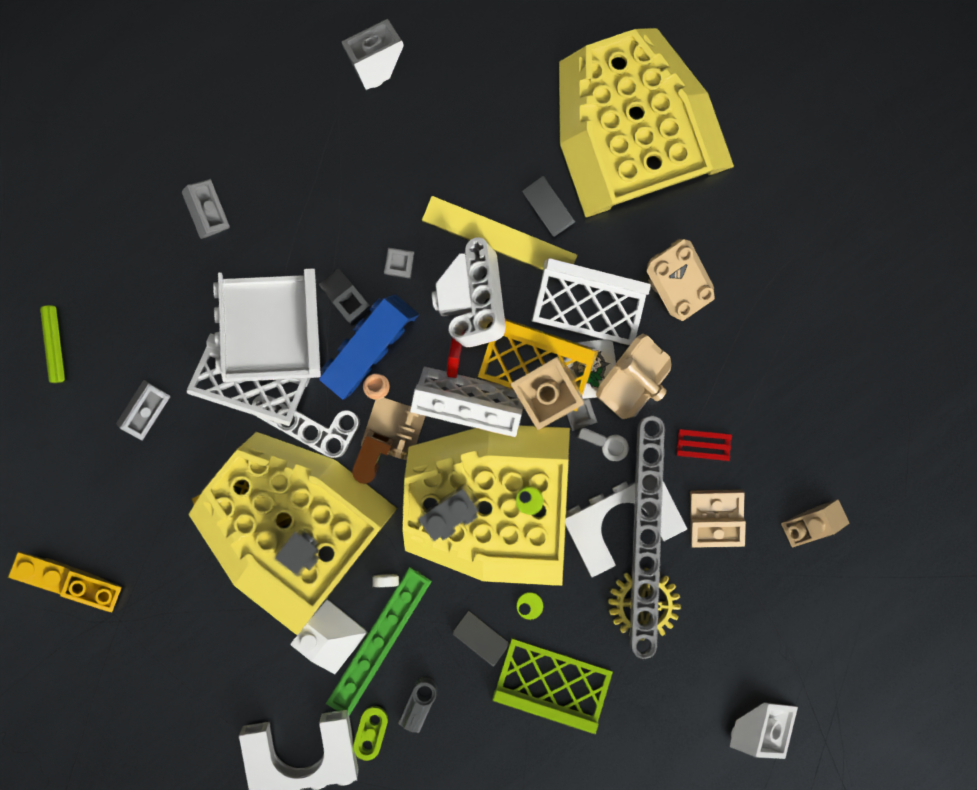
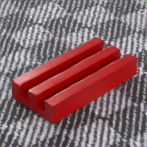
M678 429L676 456L730 461L729 453L732 435ZM686 435L725 439L724 444L686 441L683 440V437ZM691 446L721 449L724 451L723 455L682 451V447Z

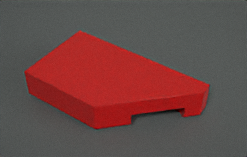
M453 337L448 357L447 375L451 378H457L462 344Z

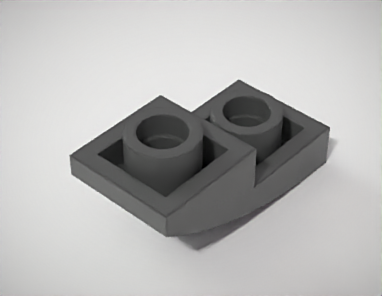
M544 176L522 191L553 237L575 223V220Z

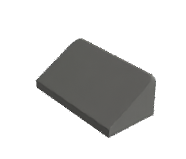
M470 611L465 614L452 631L455 637L493 667L510 645L508 641Z

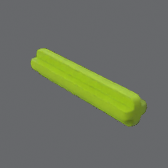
M47 305L41 307L40 312L48 378L51 383H60L65 380L57 311L55 306Z

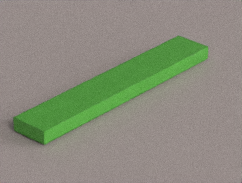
M409 567L326 702L328 706L336 711L348 710L349 715L351 714L432 580Z

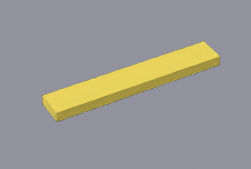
M434 196L431 197L422 219L425 223L467 240L477 237L483 238L494 251L541 270L543 269L544 261L548 258L574 264L577 254Z

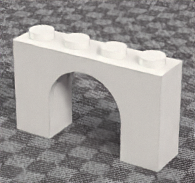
M646 475L642 480L643 487L646 490L654 488L655 478L652 475ZM623 482L612 488L614 493L604 497L603 493L589 500L590 505L582 509L578 505L566 511L565 526L591 577L616 566L602 538L601 525L604 516L612 507L621 503L635 504V482L630 485L627 482ZM663 482L661 540L665 541L687 530V527ZM645 502L641 507L648 516L654 513L655 508L651 502Z
M348 710L321 714L319 724L324 755L317 763L306 768L288 766L278 758L274 750L269 722L243 726L239 738L249 790H300L310 787L317 790L329 784L348 785L357 780L358 764L353 749L354 741Z

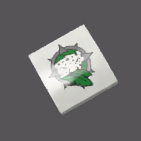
M605 339L577 342L599 350L582 396L583 399L597 397L596 393L600 383L616 364L613 341ZM563 357L564 360H565V362H568V361L572 360V359ZM575 361L567 365L575 379L584 374L586 364ZM581 380L576 382L578 388L580 386Z

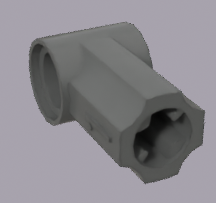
M421 677L415 682L413 691L400 717L398 724L410 732H420L431 705L436 699L437 684L432 678ZM421 686H428L432 690V694L427 697L421 696L418 689Z

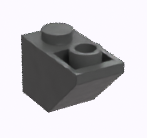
M339 268L318 284L351 325L370 311L371 307Z

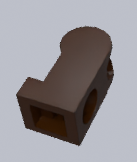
M373 430L368 432L352 471L356 481L366 484L374 479L379 469V457L381 453L388 455L394 439Z

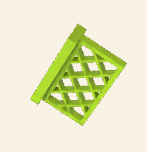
M511 639L492 701L596 734L598 720L613 672ZM515 646L526 649L531 660L517 666L512 657ZM531 651L540 655L533 657ZM543 656L551 657L556 668L542 675L535 660ZM556 659L566 663L559 666ZM510 661H511V663H512V665H513L514 668H513L512 670L508 671V668H509V665H510ZM532 662L539 677L525 683L519 669ZM568 664L575 665L581 676L567 683L561 668ZM581 668H584V669H587V670H590V671L584 674ZM516 671L523 685L514 690L503 687L506 676ZM558 671L564 685L551 691L544 677ZM594 672L605 675L602 686L593 691L586 677ZM541 679L548 694L540 698L533 697L527 686ZM583 679L589 693L576 700L570 685ZM525 688L528 695L517 691ZM566 688L573 702L563 707L557 704L553 694ZM600 691L599 698L597 700L595 693ZM550 696L553 703L545 701L543 699ZM592 696L596 704L594 715L591 716L583 713L578 702ZM575 705L578 711L569 709V707Z

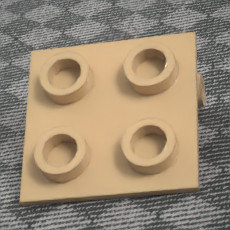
M386 398L375 400L361 446L368 432L373 430L394 439L388 455L407 460L408 448L417 444L425 415L412 413L411 406Z

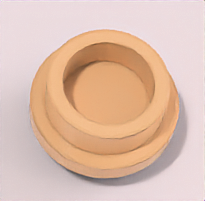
M371 374L363 383V390L370 399H382L389 392V382L382 374Z

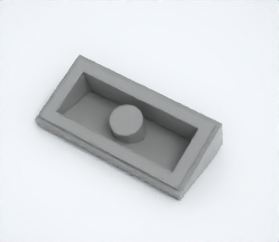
M211 179L189 184L182 190L183 197L201 239L230 227Z
M143 380L118 419L117 426L136 438L143 440L169 400L170 395L148 381Z

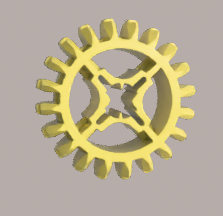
M624 573V578L627 580L625 584L619 579L616 581V584L621 587L620 591L613 588L610 591L613 595L617 596V599L608 600L609 604L616 605L617 607L609 610L610 615L619 614L613 620L614 624L618 625L624 622L620 628L622 633L630 628V621L625 616L623 607L631 608V598L624 599L626 593L632 588V579L628 573ZM666 575L659 580V588L665 597V601L658 600V610H664L658 619L657 627L661 636L665 635L662 626L666 625L670 629L673 628L668 619L677 620L679 617L677 614L672 613V609L678 610L681 608V605L672 603L673 600L679 599L680 595L678 593L670 594L676 586L673 583L665 586L669 580ZM647 583L642 584L639 591V596L644 598L651 594L650 584ZM642 611L638 614L639 624H646L649 621V611H644V613Z

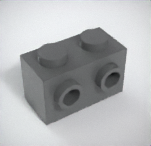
M464 483L423 511L418 520L433 542L439 538L445 540L456 532L454 528L462 522L464 525H468L478 517L477 512H479L481 504L467 484Z
M295 532L274 559L299 577L305 569L310 571L320 559L316 555L319 550L315 547L318 542L306 532H303L301 535Z

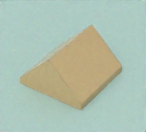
M558 357L511 383L512 388L537 430L584 404L574 376Z

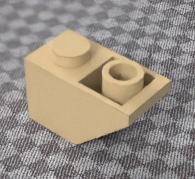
M837 499L782 522L781 525L791 546L795 547L833 535L848 525L849 521Z

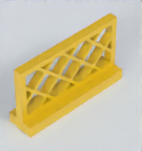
M505 319L506 328L503 336L508 337L512 348L500 354L495 345L496 341L489 342L478 374L479 378L513 389L511 383L514 381L510 375L511 372L522 367L525 374H528L530 372L526 366L527 364L539 359L541 365H544L543 356L552 352L558 355L560 361L568 370L567 365L575 361L586 364L584 374L575 379L576 382L581 380L579 391L583 396L599 350ZM514 340L520 341L522 343L516 345ZM528 344L533 346L537 356L524 362L518 348ZM538 348L546 350V352L541 354ZM493 350H494L496 356L493 357V358H491L492 353H493ZM515 351L520 365L508 370L502 356ZM563 357H566V358H569V359H572V360H570V361H568V362H565V360H564ZM498 359L504 373L496 377L487 374L486 371L489 363ZM506 375L508 381L501 379V377Z

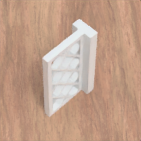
M550 258L544 261L543 275L532 316L533 322L631 345L637 335L645 298L649 294L651 284ZM549 277L559 279L564 288L553 296L546 287ZM565 281H569V282H573V283H572L571 285L567 286V284L565 283ZM577 284L584 285L589 294L579 302L576 301L570 291V288ZM590 287L596 288V289H598V290L595 291V292H592V290H591ZM604 290L610 293L614 302L602 309L595 295ZM566 291L574 305L561 312L554 298ZM546 293L548 299L543 301L544 294ZM616 294H620V295H624V296H622L621 298L618 299L617 296H616ZM627 297L638 299L636 310L627 315L620 302ZM591 298L599 311L586 318L579 305ZM550 301L558 314L551 319L539 317L541 306ZM617 305L623 318L611 324L604 311ZM574 308L577 309L583 319L582 322L575 326L569 325L563 316ZM599 314L602 315L608 326L601 332L594 331L589 323L591 319ZM634 315V319H633V323H632V321L630 320V317H632V316ZM560 317L563 323L554 320ZM625 320L631 328L629 339L619 337L614 327ZM586 324L588 329L581 328L580 326ZM610 330L613 335H609V334H605V333Z
M210 333L206 342L207 347L187 388V394L290 426L310 378L277 379L263 386L258 381H253L256 389L243 393L239 385L245 381L225 382L218 385L214 378V375H217L216 368L210 370L207 365L209 357H221L220 348H216L215 334ZM206 378H210L214 386L207 390L196 388L198 382ZM292 382L299 386L297 391L286 394L282 385ZM235 386L239 395L233 398L224 397L222 390ZM277 387L282 397L269 401L264 392ZM260 394L264 404L259 406L250 405L247 398ZM285 402L289 408L287 416L275 413L273 406Z
M424 366L419 383L415 388L411 412L516 437L523 405L514 389L458 374L457 378L448 377L446 371ZM446 386L449 390L444 391L441 387ZM467 393H473L475 396L470 397ZM498 399L501 402L495 403L493 400Z

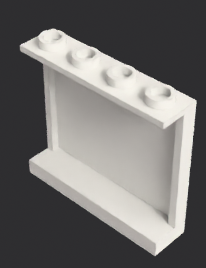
M315 268L304 269L303 276L223 279V274L218 273V282L213 284L214 298H219V307H214L215 323H220V332H215L216 348H220L221 357H216L217 374L221 373L223 382L321 377Z

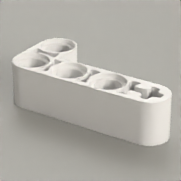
M480 237L471 239L465 249L472 312L455 317L449 324L451 336L465 347H473L496 341L504 335L506 328L497 254ZM493 322L492 325L486 329L487 325ZM468 328L467 332L462 335L463 331Z
M261 395L253 400V406H259L264 402ZM266 395L269 401L276 399ZM285 403L273 406V409L278 410L277 413L285 415L289 411ZM297 410L294 413L295 422L291 427H285L281 423L257 416L331 458L344 455L360 427L358 415L351 411L338 413L330 428L325 427ZM346 415H350L354 419V426L350 430H344L341 426V419ZM310 425L315 426L318 430V435L314 440H308L305 436V430ZM333 438L338 439L341 443V449L337 453H331L328 449V442Z

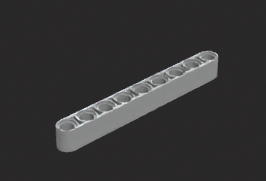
M655 416L643 418L637 428L630 648L636 656L642 659L653 656L657 648L665 428L662 420ZM648 421H653L657 425L658 430L654 436H648L644 431V426ZM647 448H653L656 452V459L652 463H647L643 458V453ZM646 475H652L655 478L656 483L651 490H646L642 485V480ZM645 502L653 503L655 508L654 513L649 517H645L641 513V507ZM645 529H651L654 534L653 540L647 544L642 543L640 540L641 532ZM650 556L653 561L652 567L649 570H641L639 567L641 558ZM645 583L650 584L652 588L651 594L644 598L640 597L638 594L639 587ZM642 611H649L651 614L650 621L646 624H639L637 621V616ZM641 638H647L650 641L649 648L645 651H638L636 649V644Z

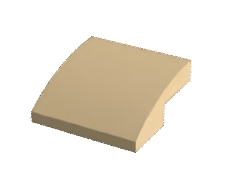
M690 491L691 546H745L744 491Z

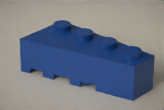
M395 294L383 300L379 298L371 306L370 311L373 313L368 319L365 320L363 318L353 329L356 334L352 339H345L338 347L337 351L340 353L335 360L329 359L322 367L321 371L324 373L319 380L342 400L349 397L372 371V364H377L388 352L387 346L389 344L392 345L405 332L403 326L409 321L414 322L420 315L398 295Z

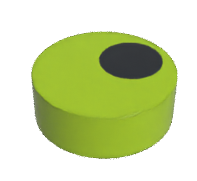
M527 486L518 492L516 505L522 513L533 515L539 512L543 506V494L538 488Z
M526 592L518 598L517 611L520 616L529 620L540 616L543 611V602L539 595L533 592Z

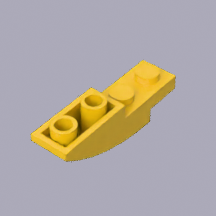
M18 551L8 577L111 613L121 590V586L88 572Z

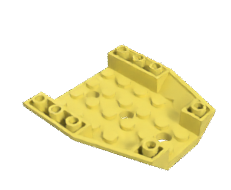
M657 28L633 29L586 45L559 62L560 146L585 218L610 210L613 205L706 173L712 175L734 167L707 91ZM616 57H621L625 60L626 67L622 70H617L613 68L611 61ZM639 107L643 110L644 116L639 120L632 119L629 115V109ZM650 156L658 157L661 161V167L656 170L650 169L646 163L647 158Z
M519 425L516 437L473 428L409 446L404 478L403 538L405 551L481 581L562 586L570 428L544 426L537 430L536 426ZM464 483L467 484L479 502L488 501L491 503L492 511L489 514L477 512L478 517L468 525H464L462 522L454 528L456 532L445 540L439 538L433 542L418 520L420 514L426 510L424 507L425 499L434 498L438 502ZM533 486L541 491L544 499L543 505L547 510L543 517L527 515L518 509L516 497L522 488Z
M255 432L234 452L203 490L189 516L233 585L298 635L397 508L367 484L356 481L353 473L338 461ZM239 480H246L249 483V490L244 495H238L234 491V485ZM281 513H287L292 518V523L287 528H280L276 524V519ZM295 532L299 535L303 532L310 535L318 542L315 546L318 550L324 546H329L334 550V557L331 561L323 562L319 559L310 571L305 569L299 577L274 558Z

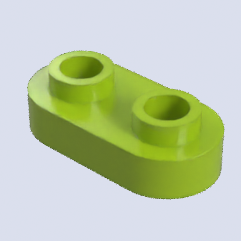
M379 706L367 708L360 720L353 749L356 756L362 760L374 759L382 745L388 723V715ZM377 715L380 718V722L374 724L371 722L370 717ZM370 741L372 743V748L365 749L363 747V742Z

